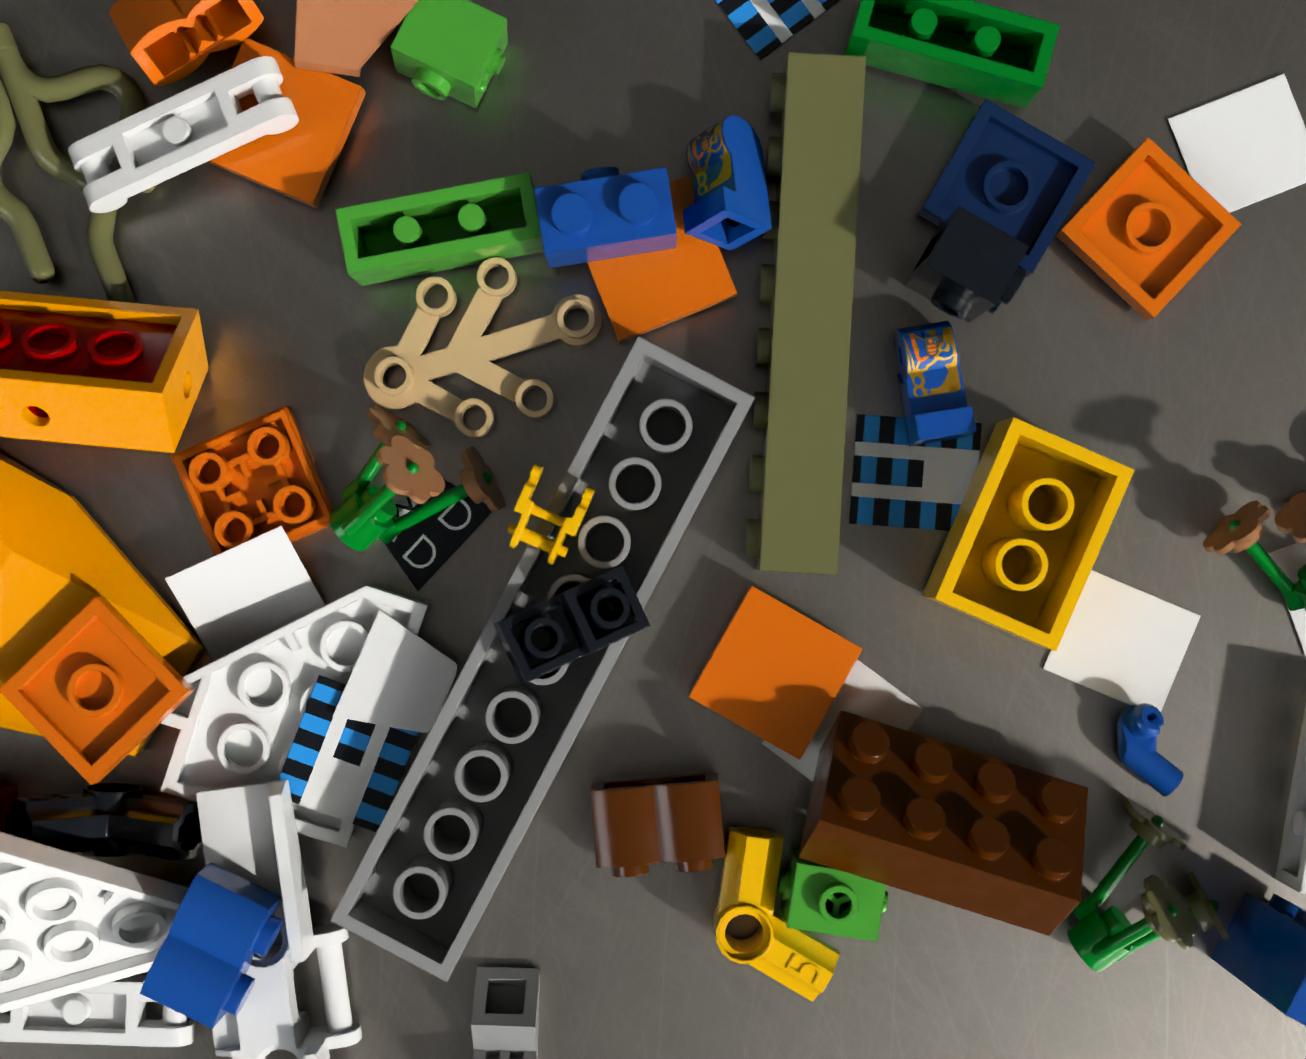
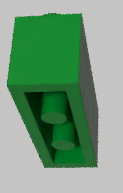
M859 0L844 55L866 56L867 66L1025 109L1043 88L1060 24L974 0Z

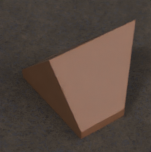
M297 0L295 68L360 77L361 67L419 0Z

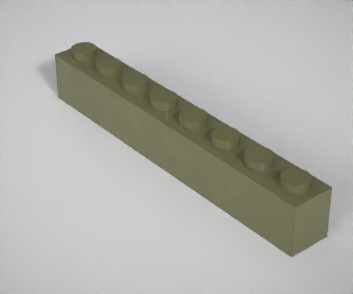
M788 52L783 73H772L769 111L781 113L779 137L768 138L766 176H777L776 201H769L772 229L763 233L762 238L774 240L772 265H761L759 303H770L769 328H758L755 358L756 366L767 367L765 392H754L755 399L752 410V430H763L762 456L751 455L748 485L749 493L760 494L758 519H747L745 536V557H756L755 569L759 571L838 575L866 56Z

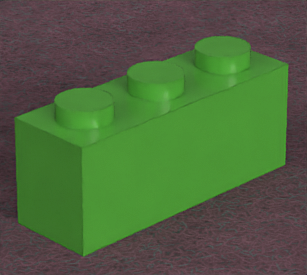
M530 172L335 209L347 274L361 286L481 264L492 257L507 259L544 252L534 192L535 186Z

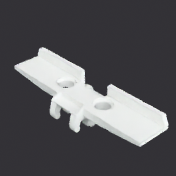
M288 779L196 792L205 866L212 862L281 896L282 898L274 916L284 920L280 929L283 937L282 945L273 944L265 957L256 953L253 956L246 974L255 978V983L243 1007L236 1016L226 1012L212 1029L216 1056L231 1057L232 1059H267L270 1052L283 1049L292 1052L298 1059H330V1049L351 1046L362 1039L361 1024L352 1022L342 942L346 941L349 936L348 930L337 924L312 927L308 892ZM315 948H317L327 1026L311 1027L307 1011L298 1012L293 979V969L299 962H304Z

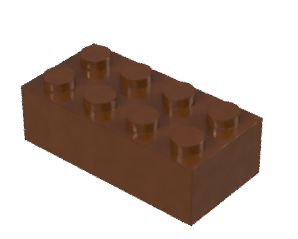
M841 710L819 751L799 858L1050 936L1081 902L1088 787Z

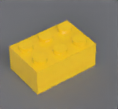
M1013 417L997 422L922 596L1031 644L1057 651L1135 470Z

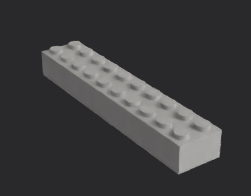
M638 336L547 508L548 511L564 518H573L586 487L589 486L595 489L576 536L566 534L562 546L569 549L565 558L557 555L553 565L548 563V552L528 544L330 921L445 982L448 981L629 638L628 636L592 654L584 655L528 683L520 684L494 627V623L623 565L638 600L644 609L755 397ZM542 519L535 532L555 540L561 527Z

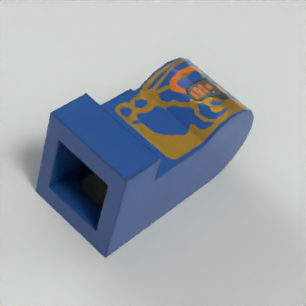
M728 116L693 138L687 145L686 156L688 165L695 176L693 181L695 203L683 210L685 234L732 251L772 229L760 139L747 121L739 116ZM735 221L742 223V225L736 226Z
M949 321L896 329L894 341L899 371L897 379L909 447L964 438L976 432L972 406H968L959 366L957 342Z

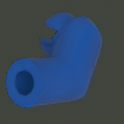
M1142 703L1129 706L1123 711L1117 721L1118 757L1124 766L1163 797L1168 796L1179 786L1184 774L1157 752V735L1160 733L1159 727L1164 725V718L1158 708L1152 704Z

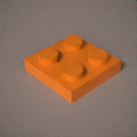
M1148 137L1139 144L1063 225L1055 236L1148 321L1154 318L1242 224Z
M98 596L84 607L0 688L1 694L90 785L99 783L195 690L105 597Z

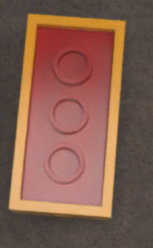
M0 290V437L175 453L209 369L199 309Z

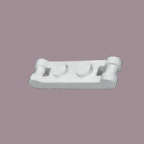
M270 56L251 59L71 144L68 148V153L74 169L77 172L83 173L87 185L83 188V194L89 210L94 213H106L117 210L127 203V198L266 134H280L295 127L299 122V118L292 100L283 97L280 85L283 82V76L276 59ZM255 94L258 105L243 111L239 99ZM117 156L121 168L111 173L109 165L112 163L113 158Z
M134 975L10 1011V1015H6L5 1012L0 1013V1042L182 1047L194 1042L195 1020L164 1005L163 1019H146V1003L156 1001L140 994L147 975Z

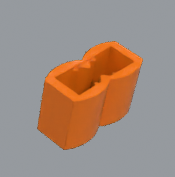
M117 0L109 11V15L130 54L155 86L172 84L187 77L205 61L210 52L222 51L241 43L253 34L264 20L262 13L253 0Z

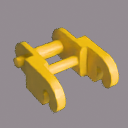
M535 463L530 472V478L525 483L514 508V511L522 514L517 526L510 523L507 529V533L513 535L509 546L515 548L522 541L548 552V563L553 565L557 555L565 558L569 549L562 546L566 534L576 536L595 489L587 486L573 518H564L537 506L531 500L543 471V466ZM531 515L560 526L561 528L556 539L553 540L526 528Z

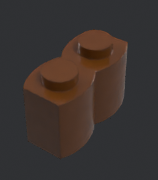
M718 773L624 779L592 784L590 799L596 868H611V873L614 877H635L649 873V864L664 862L675 863V870L679 872H698L711 869L713 867V859L725 857Z

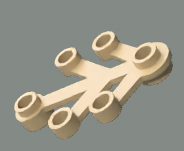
M492 257L485 260L478 268L477 282L479 287L448 347L423 355L440 317L449 315L454 310L457 302L456 292L447 280L436 276L429 277L423 280L416 290L418 307L398 346L384 347L375 352L368 360L364 369L365 388L370 397L381 406L389 409H404L417 402L455 422L458 430L466 436L472 438L483 437L494 426L495 416L492 408L484 401L476 398L463 401L431 382V380L458 373L514 402L525 416L532 419H540L547 416L555 404V396L549 385L538 379L526 381L491 361L557 340L573 348L589 346L597 340L602 331L603 319L598 305L589 297L579 294L569 295L556 304L551 315L483 336L502 298L509 296L517 284V276L512 265L503 258ZM498 267L505 269L508 272L509 278L504 287L492 289L486 285V275L491 269ZM437 286L445 288L448 293L446 303L440 308L428 307L425 299L427 292ZM576 308L584 310L589 316L588 324L579 331L570 330L565 325L566 314ZM392 366H402L406 372L405 382L398 388H389L384 381L385 372ZM531 388L543 389L547 394L545 406L538 411L528 410L523 402L525 393ZM471 407H480L486 413L485 424L478 430H469L463 421L465 412Z

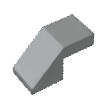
M477 967L471 1016L472 1059H537L540 969Z

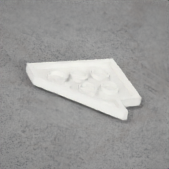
M367 584L183 676L195 690L161 722V724L181 730L160 791L197 802L196 792L277 781L318 676L322 675L347 684L379 609L418 636L428 603ZM292 802L297 833L345 848L348 847L355 827L354 824Z
M0 832V1013L148 972L169 933L174 917L189 888Z

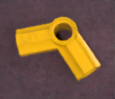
M748 826L728 827L719 899L713 915L716 943L721 953L730 961L739 964H749L813 1002L820 993H823L832 978L840 952L835 947L805 930L787 928L784 918L774 912L784 836L762 828ZM748 914L760 921L758 931L747 939L739 940L731 937L726 932L729 921L738 915Z

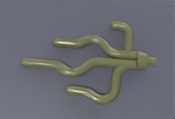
M0 23V217L9 224L31 279L36 283L45 284L53 279L55 269L38 224L28 206L5 188L1 178L2 163L12 146L16 129L14 111L28 148L40 168L54 178L73 185L83 192V188L87 185L84 175L74 169L70 157L59 151L55 145L38 100L52 103L71 100L94 91H109L119 101L121 108L119 121L146 109L144 95L136 81L119 68L98 64L84 66L57 76L45 77L37 75L27 68L22 60L9 25ZM156 185L140 193H150L155 190ZM117 210L106 213L89 211L86 238L91 258L108 301L136 303L114 246L113 234Z

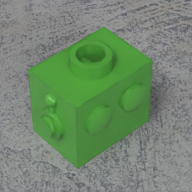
M419 0L398 24L400 29L390 47L396 71L412 78L411 83L419 91L434 99L444 101L447 96H450L476 109L491 77L494 74L498 75L504 65L505 56H503V53L508 44L507 18L469 0Z
M790 847L787 870H785L784 875L780 874L777 894H781L782 902L780 909L786 927L877 942L882 913L887 910L888 892L886 891V885L799 858L800 848ZM841 892L842 894L836 896L834 893Z

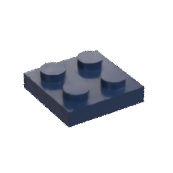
M985 99L918 215L940 227L958 206L964 208L1029 246L1019 266L1028 270L1025 276L1028 277L1036 269L1096 162Z

